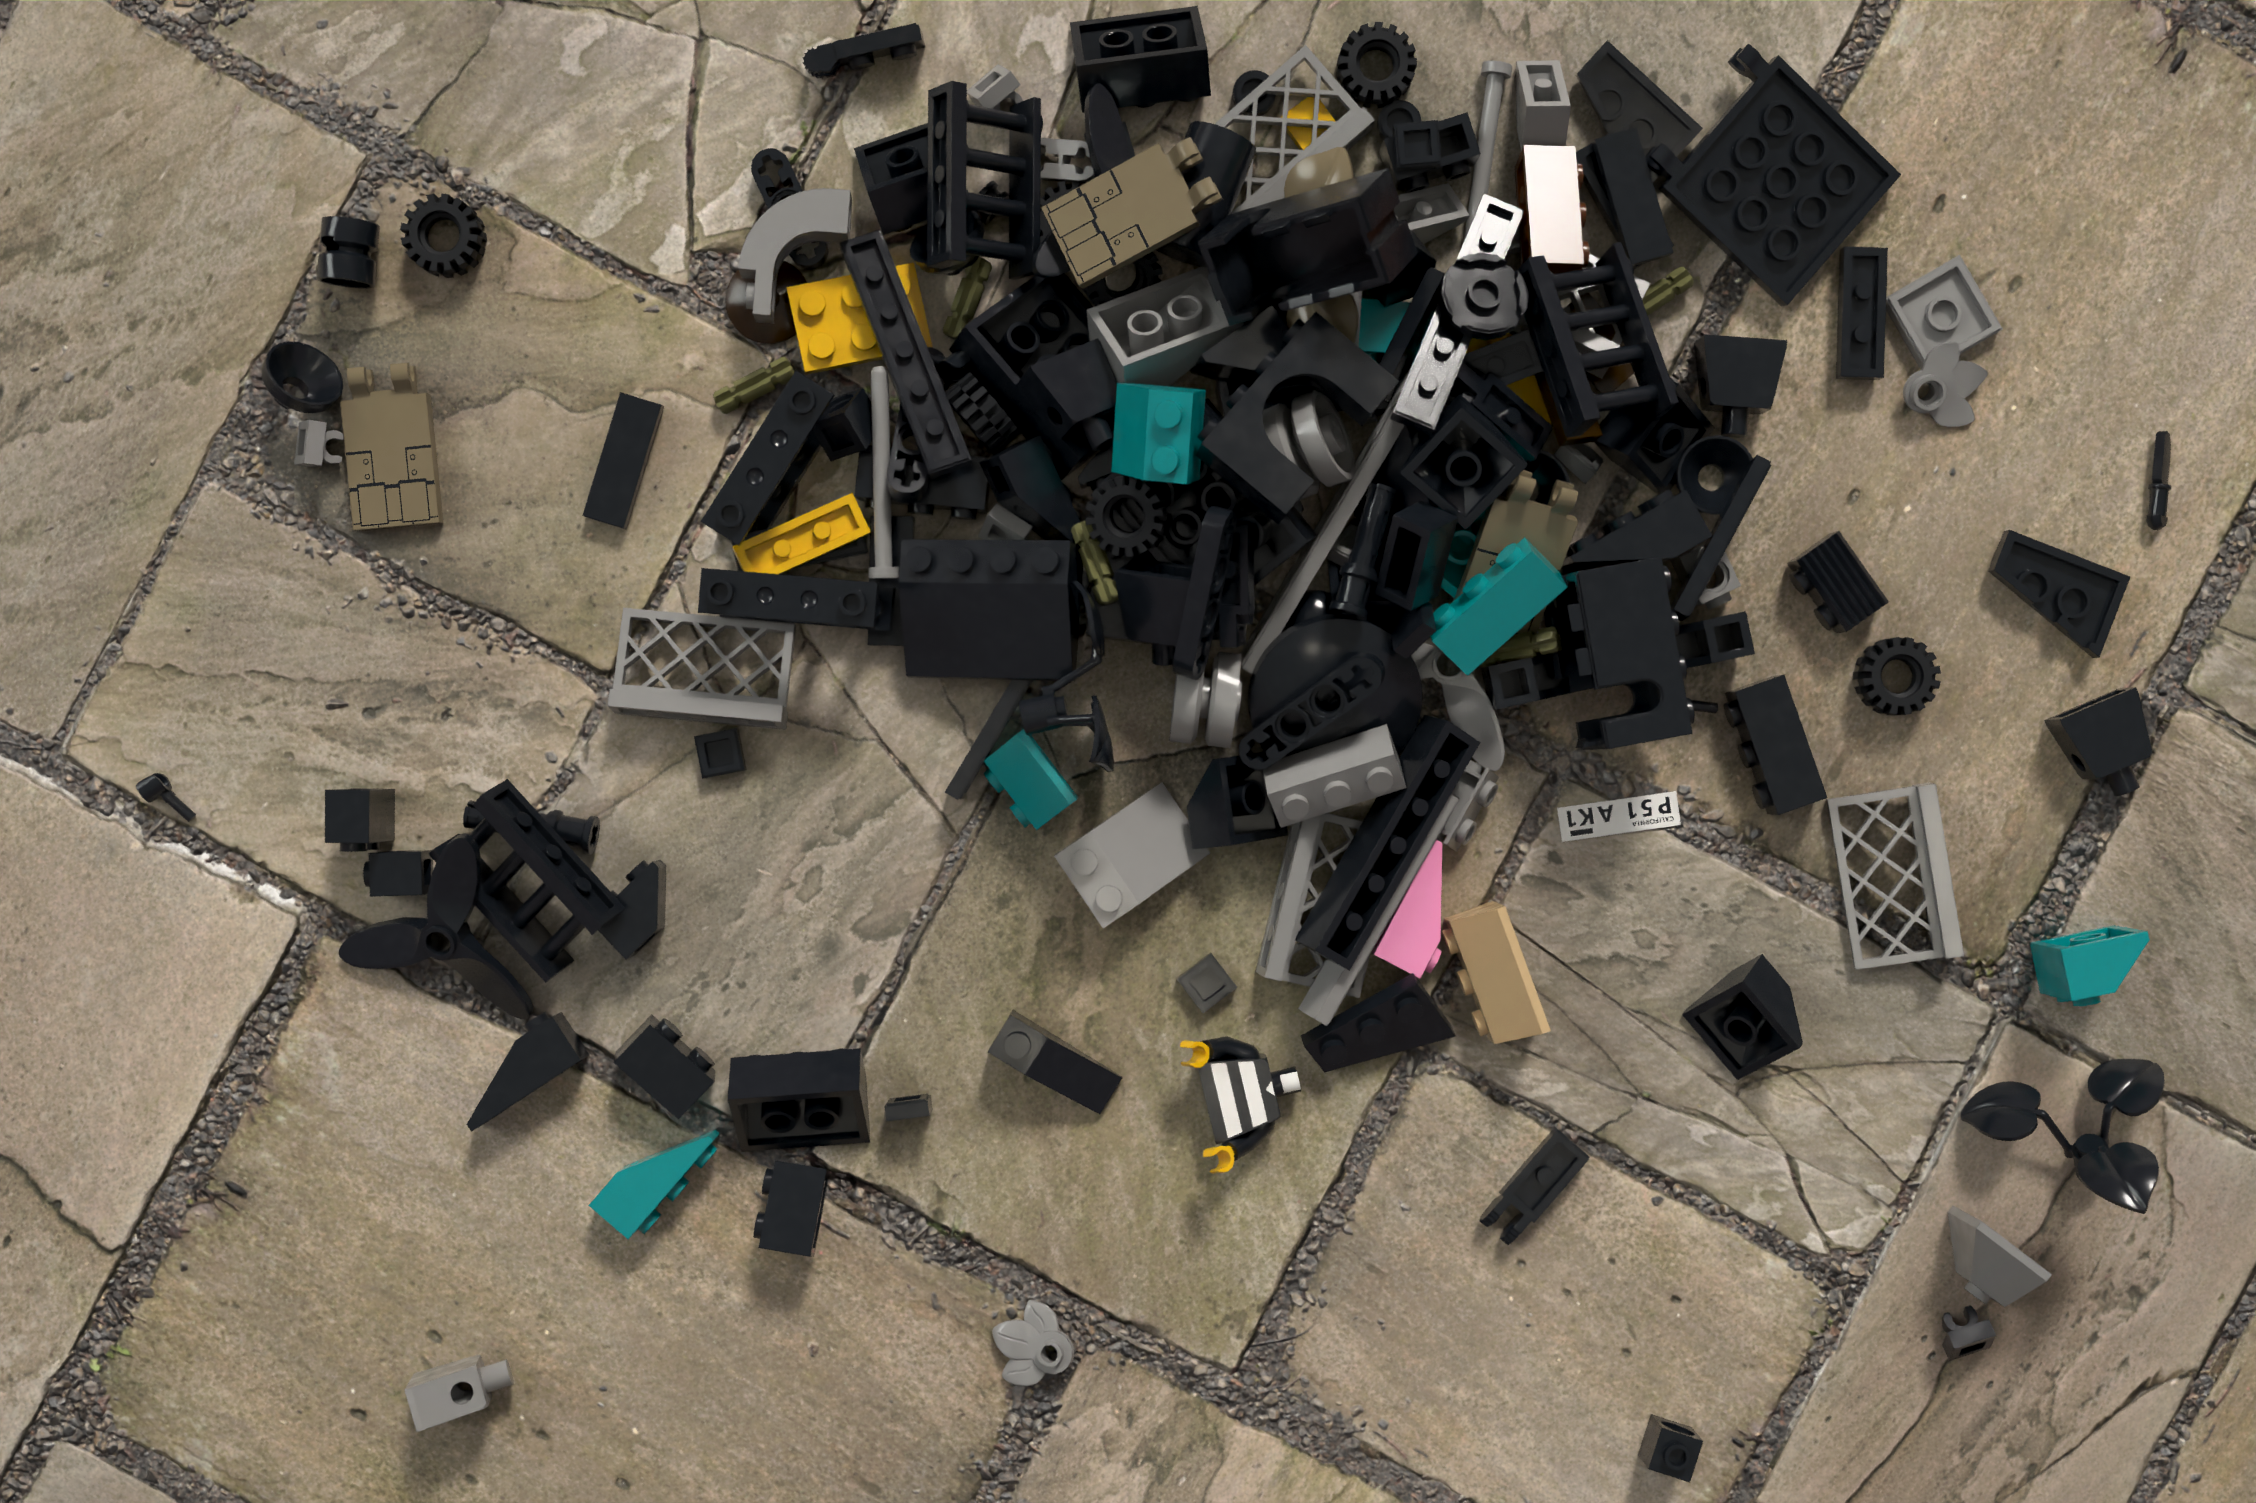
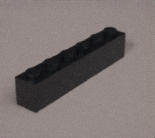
M1428 715L1423 716L1399 758L1407 788L1379 796L1375 799L1296 936L1295 940L1350 971L1481 743L1480 741L1447 720Z

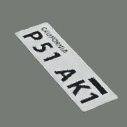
M1676 791L1557 808L1562 842L1681 825Z

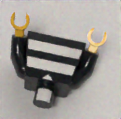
M1228 1036L1201 1042L1184 1040L1180 1043V1047L1192 1048L1193 1056L1187 1062L1182 1061L1181 1065L1198 1068L1215 1143H1222L1221 1146L1206 1148L1203 1151V1157H1211L1216 1154L1219 1162L1215 1169L1210 1170V1173H1224L1233 1167L1234 1161L1253 1151L1274 1129L1275 1120L1281 1117L1277 1097L1301 1092L1296 1067L1270 1072L1266 1054L1259 1053L1254 1045Z

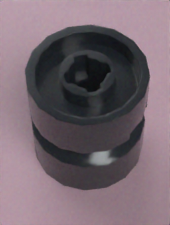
M322 217L320 244L326 248V251L318 256L316 280L348 288H374L377 262L371 258V254L378 250L380 226L370 221L350 217Z

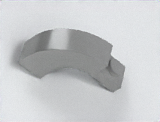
M820 188L798 192L770 207L753 225L743 244L738 270L742 278L755 279V283H747L746 309H753V316L756 322L774 324L778 272L784 259L794 249L810 242L840 243L850 239L853 201L851 190Z

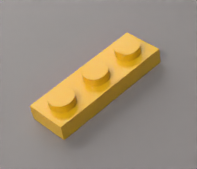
M852 492L745 540L740 546L736 544L732 549L744 572L782 574L870 534L871 531Z

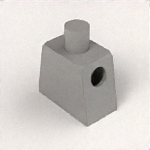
M475 1355L414 1373L404 1390L416 1432L488 1407L492 1398V1391L514 1385V1380L507 1359L484 1366L481 1355ZM466 1382L472 1386L473 1390H464L458 1383Z

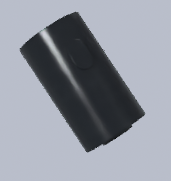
M1194 121L1190 123L1184 139L1192 138L1203 161L1181 173L1189 190L1194 184L1210 176L1223 199L1195 214L1201 226L1156 250L1183 263L1197 267H1207L1198 242L1232 213L1256 153V147L1249 140L1230 129L1208 122Z

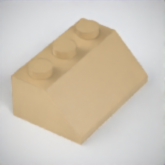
M1490 901L1444 918L1448 929L1441 931L1449 954L1457 953L1462 970L1456 971L1464 995L1472 994L1477 1010L1471 1012L1480 1037L1487 1034L1488 1039L1492 1043L1498 1044L1550 1032L1549 1024L1506 907L1497 902Z

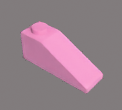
M1435 841L1371 951L1377 957L1410 974L1414 973L1419 979L1424 971L1432 972L1442 952L1437 948L1441 939L1442 842Z

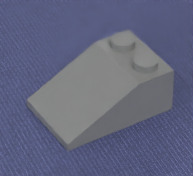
M1199 267L1087 309L1089 339L1092 341L1098 338L1101 342L1117 383L1170 386L1196 365L1201 354L1244 325V322L1229 326L1220 300L1216 301L1207 275H1209L1207 267Z
M1161 782L1056 853L1054 857L1102 928H1105L1209 855L1210 852L1207 848L1192 849L1189 821L1163 782Z

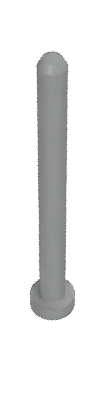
M1484 61L1482 63L1481 75L1487 79L1478 136V146L1481 155L1474 165L1468 206L1470 216L1466 221L1464 240L1483 195H1488L1504 79L1511 78L1512 65L1502 61Z
M876 366L871 371L875 567H868V578H899V567H892L891 495L888 491L887 479L890 461L889 379L886 367Z

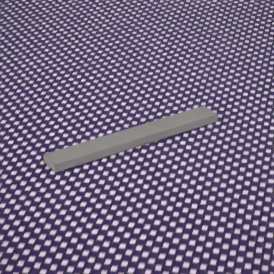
M1410 369L1356 458L1353 479L1341 483L1314 528V532L1318 536L1303 547L1240 652L1241 668L1249 673H1253L1264 650L1282 632L1400 435L1404 425L1391 420L1390 417Z

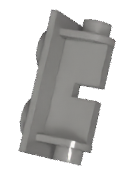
M1470 760L1451 793L1459 798L1436 839L1442 842L1444 837L1447 836L1444 844L1456 852L1461 844L1466 845L1471 840L1477 827L1475 822L1482 806L1486 808L1491 804L1498 790V785L1495 783L1499 777L1487 767L1482 775H1480L1483 767Z

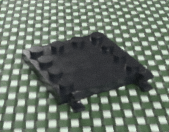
M1747 44L1743 49L1739 48L1729 59L1728 63L1736 72L1751 79L1752 82L1688 156L1681 162L1665 144L1661 143L1658 147L1654 146L1645 158L1651 170L1667 179L1659 190L1780 306H1786L1901 174L1779 55L1767 63L1754 47Z

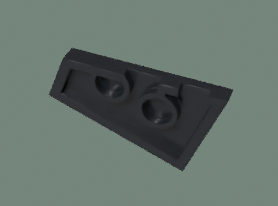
M1414 973L1332 1018L1329 1025L1320 1024L1301 1035L1304 1047L1324 1073L1456 1037L1452 1025Z

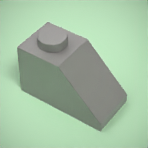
M1516 61V130L1521 151L1524 145L1566 146L1571 104L1560 61Z

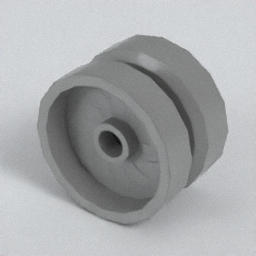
M1312 389L1294 397L1291 409L1285 404H1277L1263 410V424L1271 443L1314 480L1300 500L1317 494L1321 482L1327 487H1334L1353 479L1355 475V459L1351 442L1345 426L1329 398Z
M1218 652L1213 658L1210 678L1204 677V672L1198 680L1176 674L1169 736L1170 742L1191 744L1197 737L1199 718H1205V741L1207 745L1231 748L1235 721H1238L1242 682H1239L1241 654Z

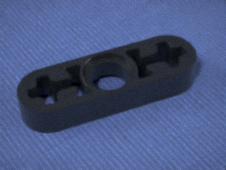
M768 148L755 155L751 163V172L768 209L784 198L803 191L788 158L783 152ZM772 160L776 166L783 164V167L778 170V175L784 187H787L791 182L794 186L777 191L768 175L761 177V173L766 171L765 163ZM769 192H776L772 197H769ZM811 242H819V246L814 248L816 256L808 259L805 254L797 255V251L802 249V245L794 249L789 255L794 263L802 269L813 270L819 268L828 257L829 248L827 242Z

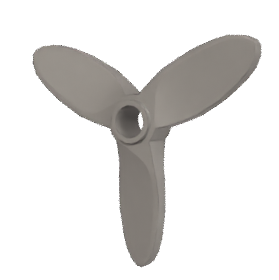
M1423 643L1411 655L1417 666L1420 679L1433 677L1435 681L1441 683L1446 709L1452 724L1481 742L1473 755L1474 760L1482 767H1487L1491 771L1499 770L1505 756L1504 740L1498 718L1488 696L1471 673L1467 676L1460 669L1456 675H1442L1438 671L1437 660L1443 652L1437 646L1434 647Z

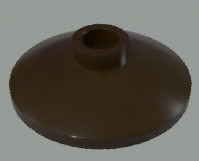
M783 261L777 276L774 324L756 322L753 316V309H746L747 283H755V279L742 278L739 270H737L728 284L725 297L727 314L733 326L746 338L762 344L781 343L795 336L796 330L786 287L807 283L803 274L786 261Z

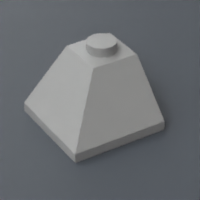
M1953 1205L1947 1212L1956 1273L1968 1281L1964 1289L1984 1304H1987L1992 1299L2006 1307L2047 1282L2052 1276L2046 1269L1981 1220Z

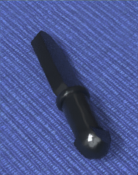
M2158 431L2155 439L2152 472L2153 484L2148 486L2150 499L2148 515H2146L2147 525L2153 530L2162 529L2168 521V517H2166L2168 494L2171 490V485L2168 484L2171 457V440L2168 431Z

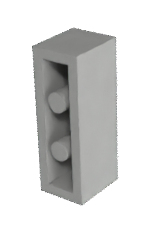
M1387 724L1283 757L1270 767L1263 769L1267 795L1281 828L1407 788L1399 756Z

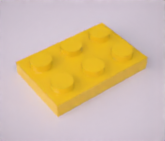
M912 262L895 266L925 343L927 347H933L915 264ZM850 275L786 287L805 375L883 360Z

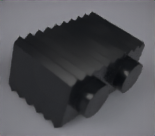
M1840 531L1828 534L1787 563L1788 567L1793 571L1789 574L1792 584L1802 595L1808 593L1812 598L1813 602L1817 605V608L1814 609L1816 618L1829 631L1833 629L1836 633L1847 632L1889 602Z

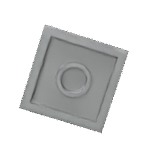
M1960 255L1886 297V311L1920 369H1922L1927 354L1936 346L1957 342L1961 354L2003 330Z

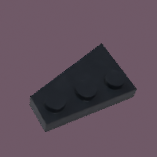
M1608 40L1576 75L1606 133L1615 134L1637 127L1645 156L1654 146L1658 147L1663 143L1677 157L1703 129ZM1649 168L1652 181L1654 182L1660 175Z
M2012 530L2003 532L1988 572L2092 658H2099L2130 580L2128 575Z

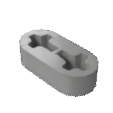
M1041 138V156L1045 155L1046 152L1059 157L1058 163H1045L1044 167L1041 165V179L1061 182L1077 181L1080 183H1087L1094 179L1092 166H1085L1083 172L1082 168L1070 164L1071 158L1082 159L1085 155L1090 157L1087 142Z

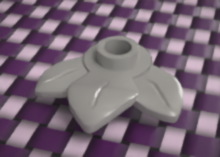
M1957 342L1944 343L1932 349L1927 354L1922 369L1913 373L1907 379L1903 388V398L1910 409L1918 413H1929L1933 420L1941 426H1964L1975 420L1973 410L1965 398L1978 388L1987 377L1988 372L1973 362L1959 361L1960 350ZM1927 383L1929 386L1928 394L1923 398H1919V388Z
M1029 1300L1025 1307L1024 1320H1007L998 1324L992 1330L996 1346L1006 1357L1010 1358L1003 1370L1002 1377L1014 1385H1035L1046 1373H1061L1073 1361V1343L1065 1333L1059 1330L1057 1315L1044 1303ZM1047 1345H1051L1057 1350L1056 1360L1047 1357Z

